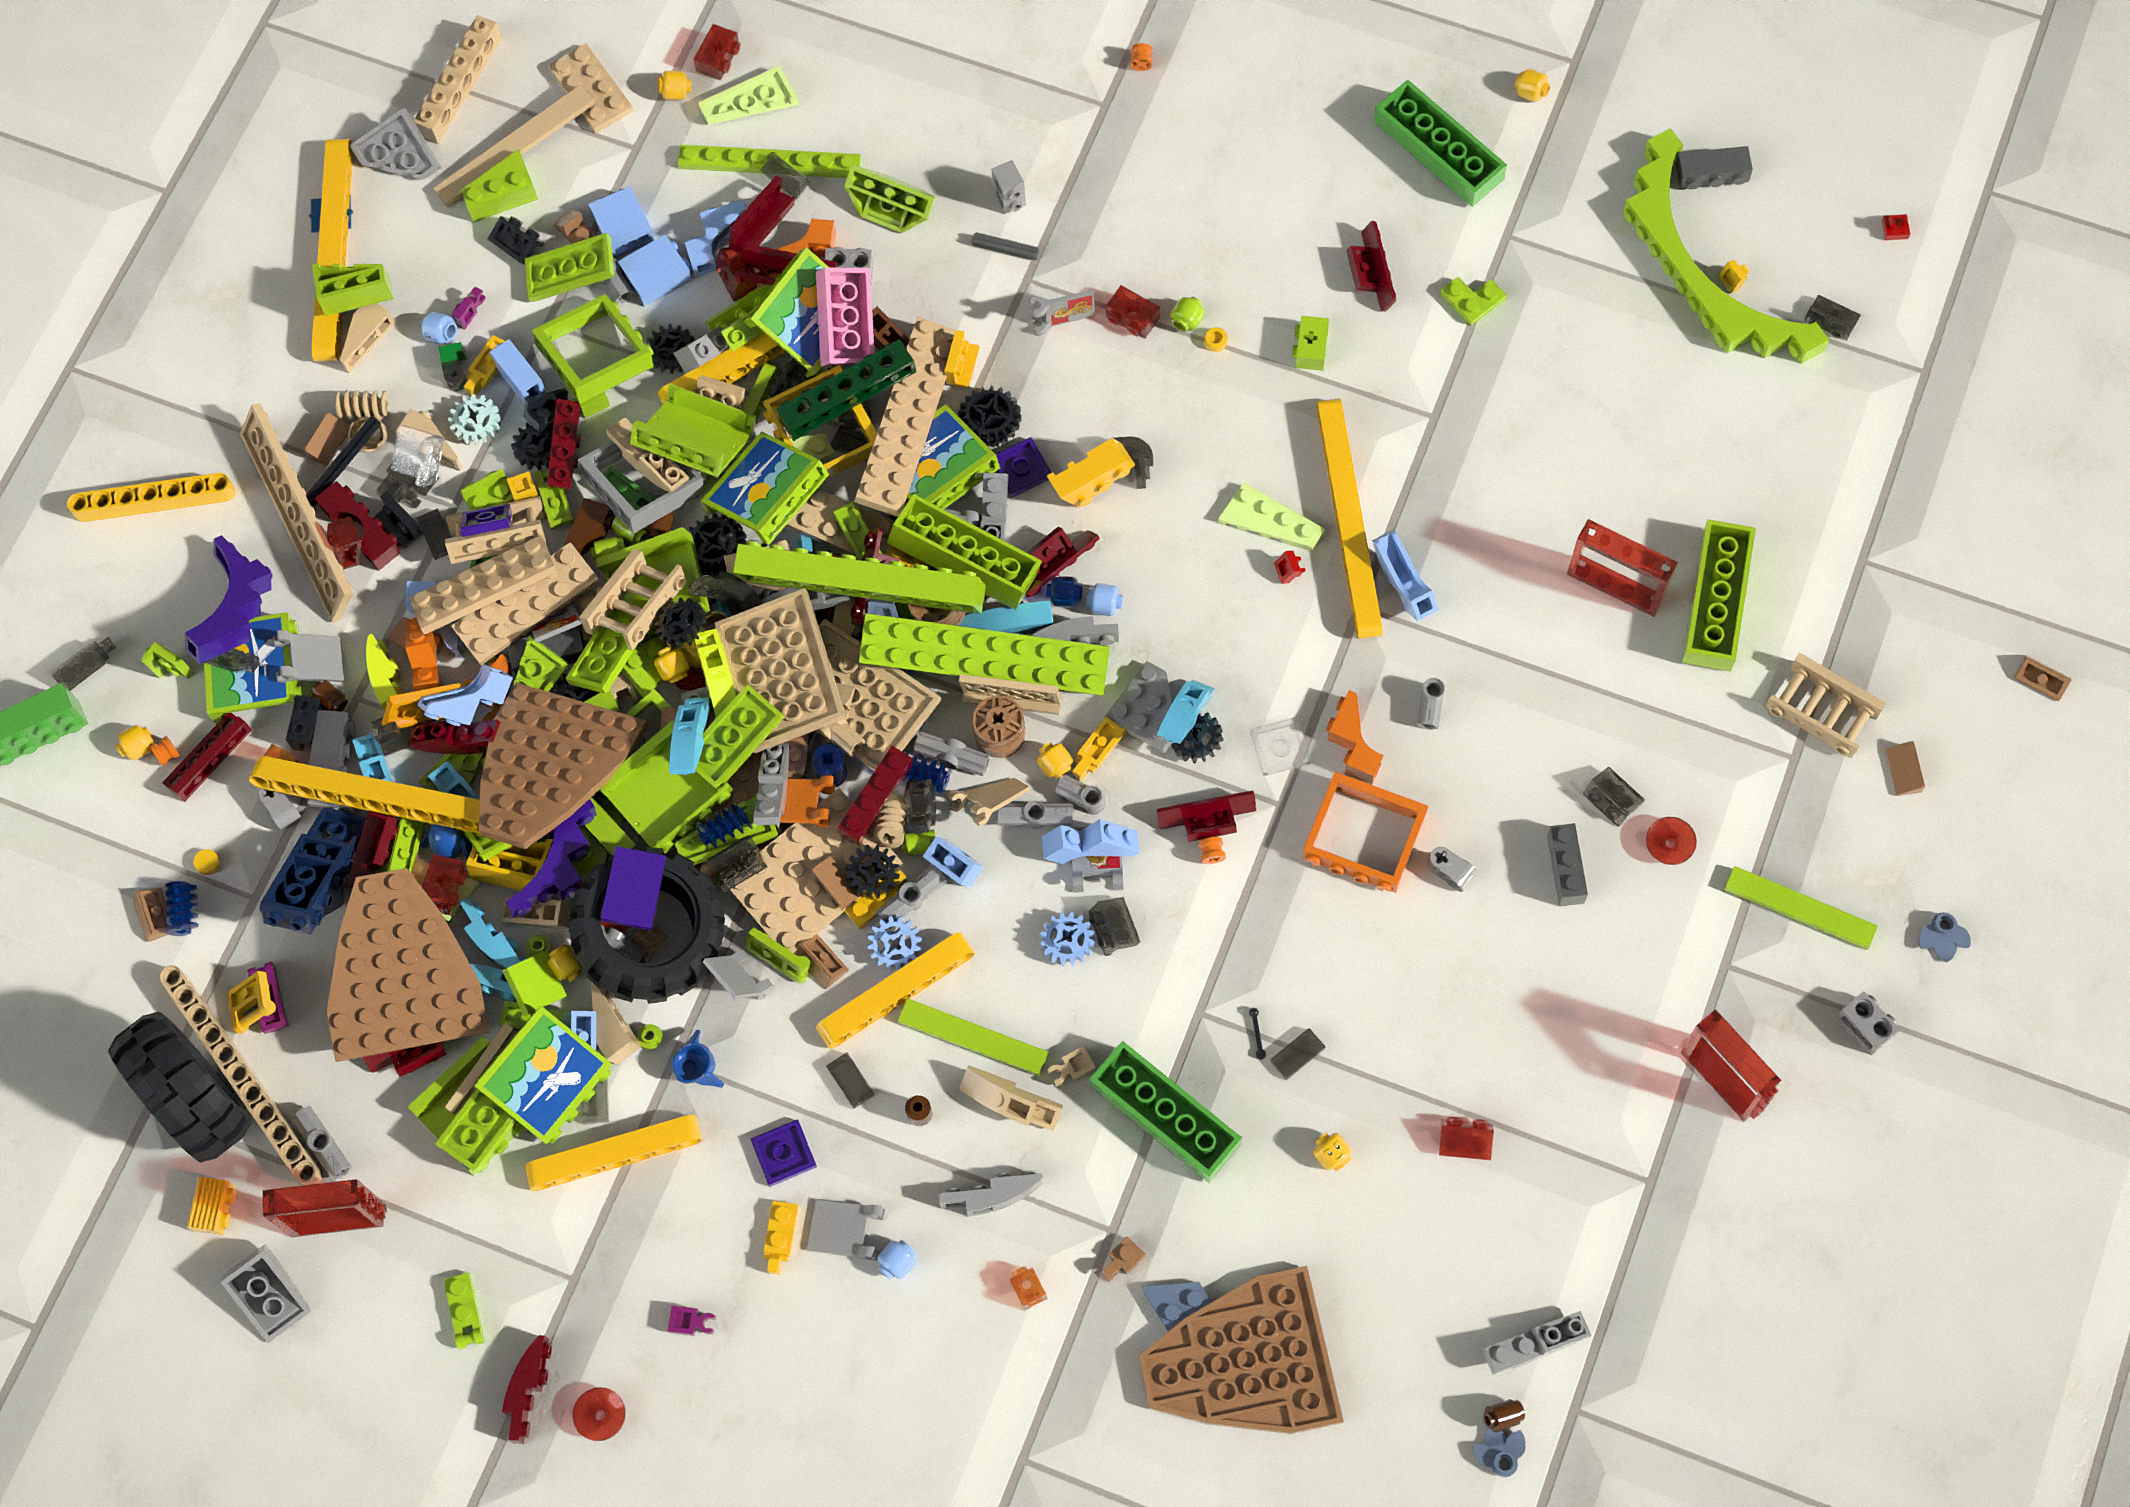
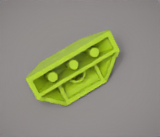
M851 165L844 186L860 217L900 233H904L928 220L935 201V197L923 189L880 172Z

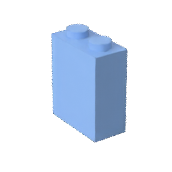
M631 186L619 189L614 194L598 198L589 204L592 216L601 234L608 233L611 236L614 258L641 248L655 240L652 229Z
M666 235L617 261L624 278L644 307L692 280L689 272L692 270L690 263L686 257H680L678 254L680 249L674 240L670 242Z
M510 339L504 343H499L490 351L499 374L524 406L527 397L546 393L540 377Z

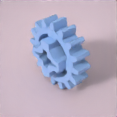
M1060 912V919L1051 916L1052 924L1044 923V929L1047 932L1040 933V937L1044 939V941L1040 942L1041 948H1047L1044 951L1045 956L1049 957L1052 955L1053 964L1060 960L1062 967L1066 965V962H1070L1071 966L1074 967L1075 960L1077 959L1083 963V955H1091V950L1088 947H1094L1095 945L1094 940L1090 939L1094 937V930H1089L1091 927L1090 922L1083 924V916L1080 915L1075 919L1073 912H1070L1069 917H1065L1064 913ZM1055 931L1057 937L1051 943V936ZM1084 935V943L1080 948L1078 941L1081 940L1082 936ZM1066 936L1068 939L1072 938V941H1071V942H1068L1067 940H1064V941H1063V937Z
M889 915L888 922L880 918V926H872L875 934H868V939L873 942L867 944L868 949H874L870 956L871 958H879L877 965L880 966L885 962L887 970L892 965H895L896 969L899 970L901 963L907 965L909 963L908 959L914 960L917 958L914 951H921V946L916 943L922 941L921 936L914 935L919 930L918 927L910 928L912 923L910 919L904 923L901 915H899L897 920H893L892 915ZM889 927H898V929L895 931L886 930V928ZM907 933L911 937V947H908L904 941ZM900 936V946L898 947L894 945L892 948L889 949V939L891 938L892 940H895ZM878 937L885 944L881 952L877 945ZM895 954L903 955L900 958H890L892 955Z

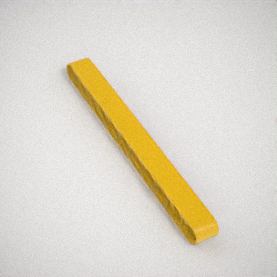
M350 138L327 139L325 144L317 263L320 266H332L333 264L346 266L353 151L349 146L352 144ZM316 290L311 347L312 357L315 362L338 361L340 358L343 312L325 316L317 300Z
M1341 398L1317 401V416L1357 639L1379 637L1383 635L1382 622Z
M260 756L248 778L251 784L261 789L480 833V800L267 756Z

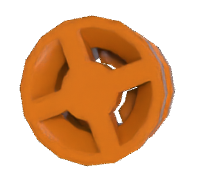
M1145 43L1133 45L1130 48V55L1132 56L1130 67L1136 71L1151 69L1153 48Z
M167 735L162 738L160 743L150 745V749L162 766L166 765L169 759L180 756Z
M1209 837L1198 842L1199 849L1203 853L1201 856L1203 864H1215L1226 859V854L1222 851L1223 839L1221 837Z

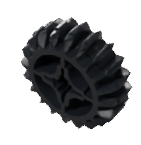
M992 385L989 390H985L982 386L979 393L973 389L972 397L966 395L965 402H961L958 417L988 447L990 443H995L998 447L1001 440L1007 444V436L1014 438L1015 431H1019L1020 428L1019 422L1022 421L1021 407L1017 405V399L1015 397L1011 398L1009 391L1003 394L1002 387L994 391ZM998 407H1003L1009 416L1003 415V412H1000ZM971 417H975L977 421L981 422V428L972 422Z
M714 513L712 519L704 515L703 522L696 520V527L689 526L700 571H703L706 576H709L712 572L715 577H718L720 571L726 575L727 570L724 556L737 553L738 544L746 545L747 541L745 539L747 535L740 523L731 518L728 519L724 514L719 518ZM732 534V544L728 549L727 544L730 541L728 538ZM703 541V542H704V546H703V548H702V551H703V552H702V553L700 554V556H699V547H700L701 542Z

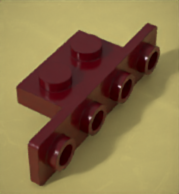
M1370 221L1361 231L1364 247L1350 246L1346 252L1356 291L1376 292L1381 312H1386L1396 302V292L1393 288L1391 273L1386 261V253L1383 249L1377 222Z
M556 400L547 479L548 487L571 489L573 470H577L578 456H575V448L579 449L581 435L577 434L580 404L577 401Z
M1058 526L1026 552L1042 560L1025 597L1029 598L1038 594L1045 584L1056 579L1059 573L1067 566L1074 564L1081 554L1091 550L1100 539L1098 534L1087 530L1071 543L1063 528Z
M882 529L870 530L866 534L864 539V557H862L861 561H865V558H875L880 560L882 564H889V561L900 562V559L879 553ZM856 597L855 604L850 612L852 625L864 624L865 613H868V602L870 599Z
M1251 790L1158 808L1156 811L1159 829L1184 825L1188 842L1237 833L1234 815L1256 811L1255 793Z
M368 811L353 858L351 871L346 880V886L353 888L356 877L376 874L378 868L382 867L383 864H387L391 854V850L388 849L390 841L395 840L398 832V827L395 826L397 819L393 818L394 816Z
M439 1042L362 1058L372 1073L394 1063L395 1070L399 1077L414 1072L430 1062L437 1061L445 1056L446 1052L443 1043Z

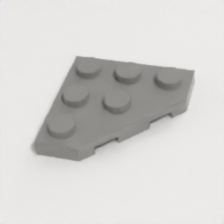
M402 108L349 145L361 165L420 180H425L442 168L406 108Z
M1146 661L1104 716L1126 729L1128 734L1164 754L1172 742L1166 741L1163 737L1158 736L1157 733L1173 703L1167 672Z

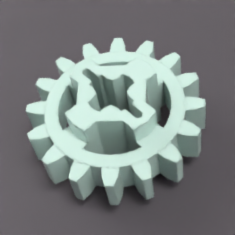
M473 394L471 400L463 397V403L456 402L457 409L450 410L452 417L448 418L451 425L450 428L458 440L463 438L465 444L473 440L474 444L477 445L480 439L486 443V437L488 435L494 437L493 430L500 429L497 423L501 421L498 414L500 412L497 406H494L491 399L486 401L484 395L477 399L475 394ZM472 416L477 420V424H475Z

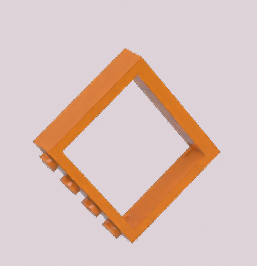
M1335 771L1304 846L1302 858L1311 862L1313 866L1322 865L1327 867L1334 874L1349 875L1358 883L1373 884L1382 892L1386 890L1396 893L1429 806ZM1336 791L1415 819L1393 876L1314 847Z

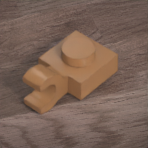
M1126 1236L1109 1253V1257L1113 1261L1102 1270L1101 1275L1110 1282L1121 1269L1128 1274L1146 1254Z

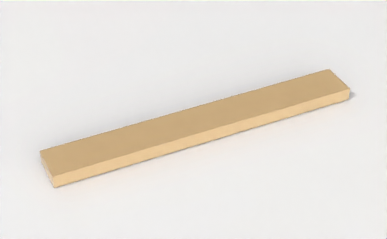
M580 84L433 188L448 208L463 197L461 189L517 149L520 150L521 155L526 153L594 105V99Z

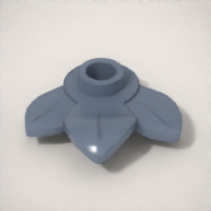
M1945 912L1935 915L1931 925L1924 927L1919 936L1920 948H1933L1936 956L1945 963L1955 956L1957 947L1969 948L1971 945L1968 931L1957 925L1954 916ZM1940 922L1946 923L1948 929H1942Z
M1488 1428L1484 1436V1444L1473 1446L1474 1456L1481 1465L1491 1467L1497 1476L1510 1477L1517 1470V1460L1525 1452V1437L1521 1430L1507 1437L1503 1431L1493 1432ZM1502 1459L1507 1460L1509 1467L1506 1469L1501 1468L1499 1461Z

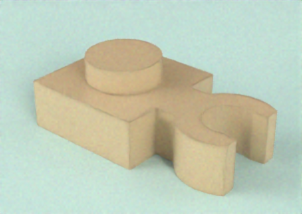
M1084 1046L1061 1057L1064 1065H1053L1048 1069L1049 1075L1054 1072L1061 1074V1077L1054 1081L1055 1086L1062 1085L1068 1076H1071L1073 1082L1096 1071V1067Z

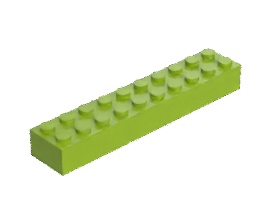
M747 541L746 545L738 544L733 573L745 582L795 589L805 588L810 591L975 614L982 613L986 585L974 572L962 571L961 574L952 573L951 569L938 567L937 571L928 570L927 566L913 564V568L904 567V563L889 561V564H882L880 560L875 558H865V561L856 560L855 556L842 554L841 558L832 557V553L818 551L816 555L809 554L808 550L802 548H794L793 551L784 550L785 547L780 545H770V548L761 547L760 543Z
M865 613L858 662L960 676L961 674L1058 686L1059 690L1104 695L1110 647Z

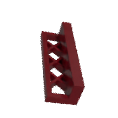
M775 176L729 228L728 249L744 255L746 243L760 245L795 205L794 197L781 192V177Z
M746 243L739 279L772 286L777 278H772L769 274L774 272L781 274L797 253ZM819 258L829 268H837V262ZM748 267L757 268L760 272L753 274L746 271Z
M227 713L162 784L186 802L252 729L239 716L236 717L233 713ZM232 720L233 722L224 730V727ZM211 741H214V742L210 745V747L208 748V744H209ZM194 759H197L196 762L191 766V762ZM177 777H181L174 785H172V783L176 780Z

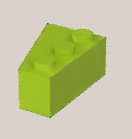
M519 149L461 189L473 222L538 200Z
M312 263L316 297L325 316L394 299L391 280L383 264H354L353 267H346L340 264L320 266L319 263Z

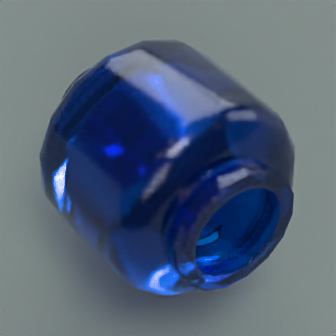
M1055 576L1051 584H1047L1046 597L1050 598L1052 605L1055 607L1074 608L1082 600L1083 586L1075 577Z

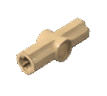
M845 719L818 729L828 741L835 742L851 757L855 754L857 755L863 749V745L866 742L864 738L848 725Z

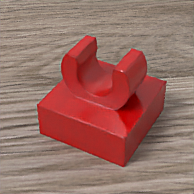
M1907 214L1883 216L1882 225L1885 241L1909 239L1910 229Z
M1293 550L1285 551L1274 562L1281 584L1290 583L1295 577L1301 576L1306 571L1305 568H1300L1298 563L1302 559L1299 556H1295Z

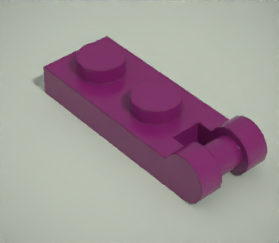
M271 961L265 963L264 967L248 969V977L257 971L266 972L270 1000L276 1006L275 1012L259 1019L262 1032L267 1034L289 1027L274 963Z

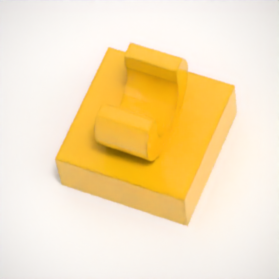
M1734 259L1727 262L1717 277L1729 293L1732 294L1738 292L1748 278L1746 274L1750 273V270L1745 264L1739 266Z
M529 471L507 479L514 501L529 499L538 495Z

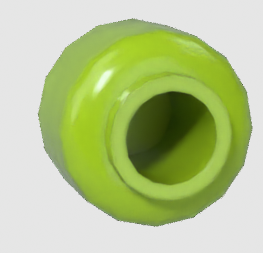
M1182 297L1170 312L1172 325L1181 332L1195 330L1205 316L1202 302L1196 297Z

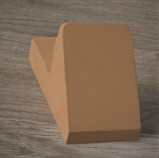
M569 210L553 223L554 227L572 244L598 236L584 222L579 211Z

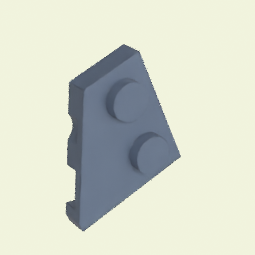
M1200 1282L1153 1285L1142 1288L1144 1295L1167 1332L1184 1318L1212 1303Z

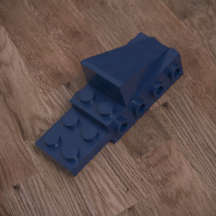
M326 807L321 809L308 833H302L260 902L259 910L262 912L264 924L311 935L316 925L319 926L323 917L344 904L343 879L351 871L353 864L351 857L358 846L366 821L365 816Z

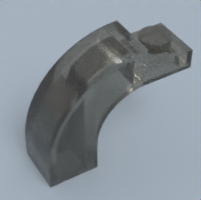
M725 571L719 572L715 577L702 575L689 585L690 595L717 599L727 606L732 616L762 605L757 593L745 581Z

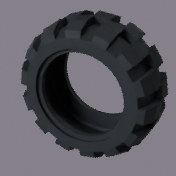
M644 847L643 852L666 856L660 890L676 898L690 917L692 936L686 946L675 956L656 963H639L629 960L610 946L602 931L601 915L614 854L611 855V859L605 864L598 863L584 877V882L580 889H576L570 907L569 933L571 949L578 965H582L587 972L586 977L599 989L606 988L614 993L615 998L631 1003L633 999L647 1000L648 1004L666 1002L667 997L675 994L684 995L696 987L698 981L704 975H708L710 970L703 961L705 958L718 957L724 937L725 914L723 902L718 899L716 894L717 887L706 872L700 873L694 868L692 860L679 853L675 857L664 854L663 848Z
M158 1011L143 1015L115 1037L108 1050L114 1065L155 1119L196 1161L202 1163L218 1158L245 1136L251 1125L246 1111L202 1054L164 1014Z

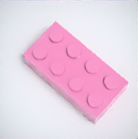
M823 268L816 271L821 367L853 366L862 361L867 355L874 354L870 268Z

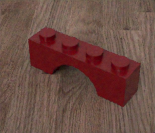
M338 481L334 482L314 499L322 511L335 524L352 521L363 526V537L358 546L364 556L380 571L401 554L397 547L399 541L391 532L386 534L382 530L384 525L376 516L371 518L368 515L370 511L362 501L357 503L353 499L355 494L347 485L342 487Z
M894 746L890 747L837 828L839 835L858 847L861 845L873 827L883 805L913 766L912 757Z

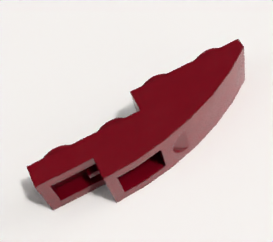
M496 719L475 722L470 725L461 724L460 726L446 721L414 725L408 747L441 754L483 753L485 747H488L489 742L494 741L501 722Z
M539 1335L523 1354L513 1372L505 1394L502 1413L506 1416H512L508 1440L513 1444H524L525 1438L529 1437L530 1422L527 1421L528 1413L533 1410L534 1395H531V1392H542L543 1385H546L548 1381V1369L545 1368L547 1359L551 1358L552 1343H549V1339L545 1335Z

